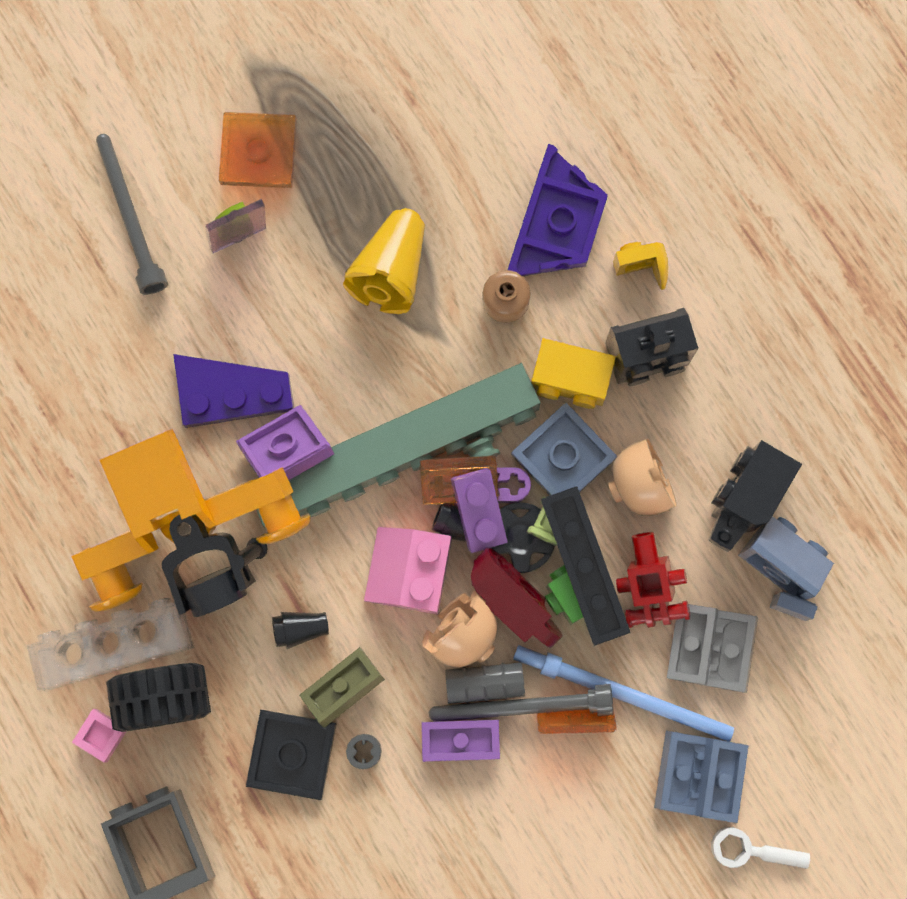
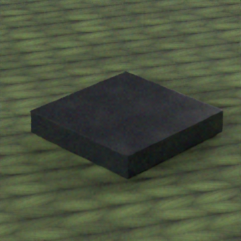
M260 710L246 787L323 800L337 723L331 722L324 728L316 719Z

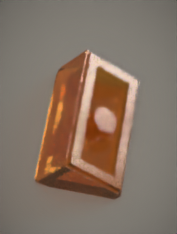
M496 456L421 460L423 505L457 503L451 478L488 468L491 471L498 500Z
M589 709L536 713L537 732L540 734L615 732L617 730L615 714L598 716L597 713H590Z

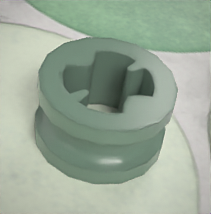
M493 436L479 439L462 449L464 455L468 454L470 456V461L468 462L470 467L483 464L500 454L499 449H495L492 445L494 442Z

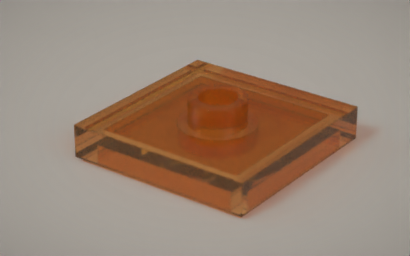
M224 112L218 180L220 185L292 188L297 127L296 115Z

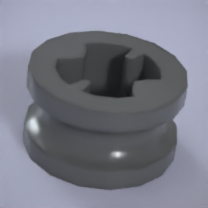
M369 734L355 736L350 740L346 749L347 759L351 765L358 769L373 767L380 760L382 753L379 741ZM361 740L363 745L366 744V741H369L374 746L370 751L373 759L367 763L365 758L362 759V762L355 758L358 752L355 745Z

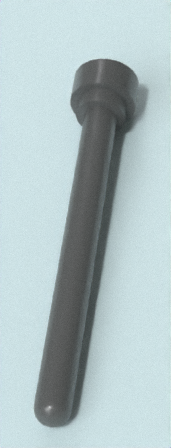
M100 134L96 138V143L139 265L138 275L135 278L139 291L143 295L160 292L168 286L164 270L152 261L111 139L107 134Z
M611 684L595 685V689H589L588 694L434 706L429 711V717L432 721L439 722L589 709L590 713H597L598 716L614 715Z

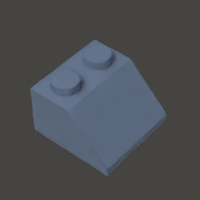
M772 516L768 523L759 527L738 556L786 593L804 600L815 597L834 563L827 558L828 552L818 543L809 540L807 543L795 534L798 530L791 522L782 517L776 519Z

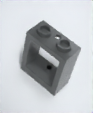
M167 786L146 795L148 803L135 809L132 802L120 806L109 812L112 819L101 823L130 899H169L215 877L181 789L170 793ZM171 804L196 868L147 889L122 826Z

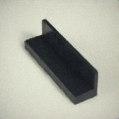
M575 486L542 498V505L593 645L596 646L631 633L578 487Z

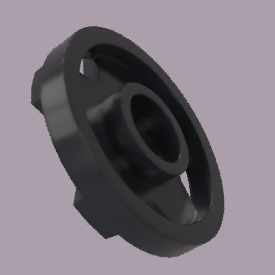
M512 503L500 509L508 543L491 547L499 554H509L513 567L519 573L532 572L543 566L551 557L555 545L547 543L527 532L529 526H534L541 511L540 508L529 503ZM524 509L529 511L523 517H518L511 510ZM532 554H545L537 563L530 565Z

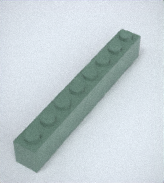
M520 363L332 446L334 455L289 480L293 489L291 496L299 515L302 516L309 513L310 517L320 515L331 509L329 503L341 498L345 502L354 500L365 494V487L374 483H378L379 486L390 484L400 478L398 473L410 467H412L413 471L421 470L434 463L432 458L444 452L448 456L457 454L467 446L466 442L478 437L481 439L488 436L495 437L502 432L500 428L511 422L518 426L536 417L535 412L539 410L541 403L523 364ZM256 509L263 527L266 528L258 509Z

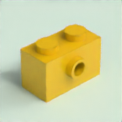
M542 338L531 383L533 388L537 390L536 394L538 396L552 400H558L559 396L574 399V405L594 409L595 405L603 406L616 356Z

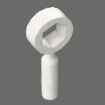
M724 827L718 830L711 841V851L714 858L729 868H738L744 865L750 859V856L759 857L766 862L808 869L810 864L809 853L767 845L763 847L752 846L749 837L742 830L734 827ZM729 834L740 837L743 851L734 860L723 857L720 843Z

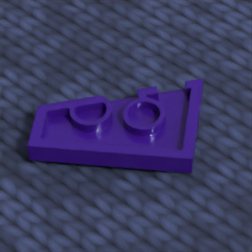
M173 354L182 423L185 428L284 413L294 408L288 372Z

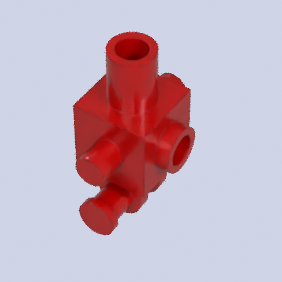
M643 532L631 536L636 561H631L628 566V577L616 579V587L618 593L631 592L634 607L643 606V609L625 610L628 627L633 628L634 625L647 624V627L650 628L655 627L656 621L662 620L663 625H671L672 620L683 618L690 620V608L687 600L679 604L669 605V602H672L676 593L674 585L687 584L685 569L671 570L669 556H658L654 532ZM659 603L658 608H653V604Z

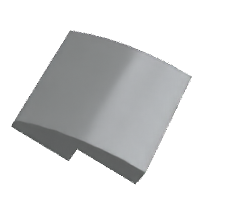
M689 604L690 620L683 618L676 619L667 678L747 693L758 617Z

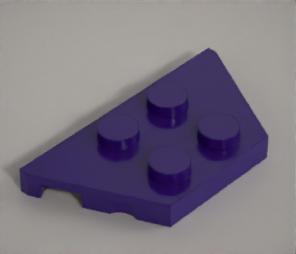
M552 144L547 145L507 269L517 272L521 276L586 267L608 194L596 183L589 182L585 173L575 164L572 166Z

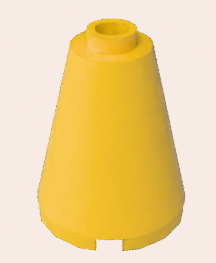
M407 208L393 211L346 270L343 286L360 303L366 306L369 305L370 301L380 304L381 308L379 311L389 314H402L410 310L415 298L425 224L417 212Z

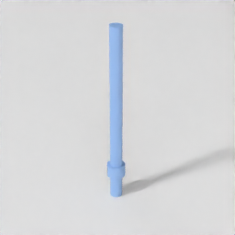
M520 645L517 646L513 660L540 669V674L552 679L558 676L589 689H595V685L611 684L613 698L730 742L733 736L734 727L564 663L562 662V657L549 652L547 655H543Z

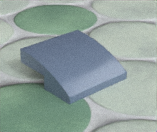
M666 731L654 808L738 823L749 745Z

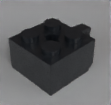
M685 308L634 323L613 326L610 328L605 342L608 354L616 356L613 371L617 384L627 382L628 386L645 383L650 380V375L663 372L664 377L684 372L686 370L685 366L689 365L699 349L689 315Z
M762 440L754 448L747 446L744 452L739 454L730 469V472L735 474L732 480L728 478L726 483L720 486L711 504L716 506L711 515L716 518V522L709 541L729 552L744 533L756 531L757 528L768 523L801 468L802 463Z

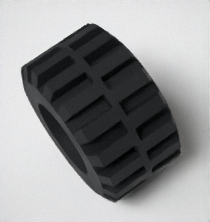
M185 663L144 669L114 676L106 682L112 729L116 731L126 732L204 718L211 713L204 665Z

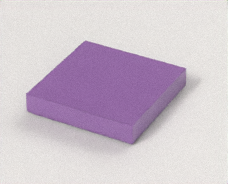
M301 405L236 441L258 478L283 467L288 480L334 455L330 444Z

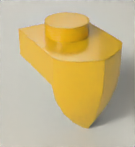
M632 242L620 247V251L616 252L613 260L616 276L652 267L660 289H665L669 267L663 243L654 242L641 245V242Z

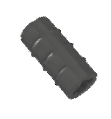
M502 663L501 665H482L481 667L445 670L448 704L462 702L468 704L473 701L485 700L487 702L494 699L506 700L507 698L525 697L522 663Z

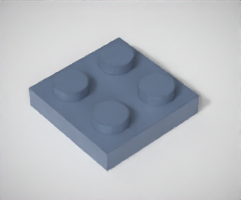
M567 403L563 404L511 452L516 461L549 496L575 486L581 492L617 457Z

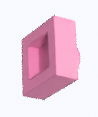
M92 709L72 743L105 763L109 761L126 732L113 730L111 718L98 709Z

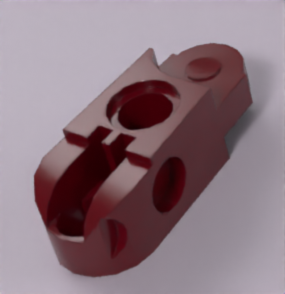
M487 547L473 561L471 582L475 591L486 601L485 604L489 607L490 611L524 643L534 636L541 643L552 648L563 635L550 619L552 616L545 607V597L501 554Z

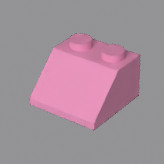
M378 527L364 601L438 615L452 542L451 536L415 529Z

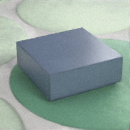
M784 591L775 594L770 604V608L803 621L814 619L818 607L815 603Z

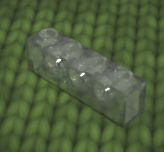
M164 598L148 603L149 610L135 614L134 609H126L111 614L112 621L98 624L97 619L74 625L75 631L61 635V631L56 630L38 635L39 642L27 645L37 690H53L194 648L186 614L179 615L175 602L171 603L170 598ZM146 622H152L156 629L155 636L150 642L144 643L139 636L140 628ZM113 632L118 637V647L114 652L108 654L103 648V640L106 635ZM76 643L81 649V657L75 664H70L67 660L66 652L72 644Z

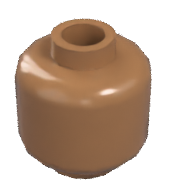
M510 270L498 271L491 275L485 282L482 292L483 307L488 316L495 321L503 323L515 322L523 317L528 310L530 302L529 284L523 276Z

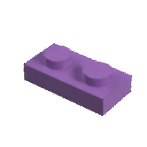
M488 468L451 478L468 550L474 553L485 550L487 547L491 548L508 543L491 471Z
M499 720L422 722L423 762L500 759Z

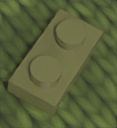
M359 647L302 692L300 697L319 724L325 728L385 679L365 652Z

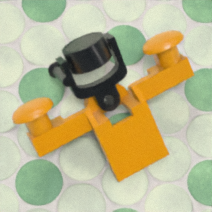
M170 429L99 460L130 531L94 547L84 549L71 557L82 581L91 577L100 597V600L90 605L89 608L94 612L116 608L135 598L143 588L142 583L133 584L124 563L159 549L152 532L160 529L164 536L172 541L177 548L169 553L161 563L177 611L181 615L191 609L194 617H200L219 610L246 596V589L256 582L248 564L254 559L265 557L268 550L267 544L284 540L303 530L310 522V515L300 517L291 496L293 489L283 467L265 476L204 499L174 430ZM175 509L178 510V511L173 512V513H171V514H168V515H166V516H164V517H161V518H159V519H156V517L161 516V515H163V514H165V513H168V512L173 511V510H175ZM258 509L268 531L257 538L249 540L247 546L241 551L238 549L231 534L225 532L212 534L217 525ZM209 550H220L227 554L231 566L204 576L187 586L185 585L178 572L179 566L184 560Z

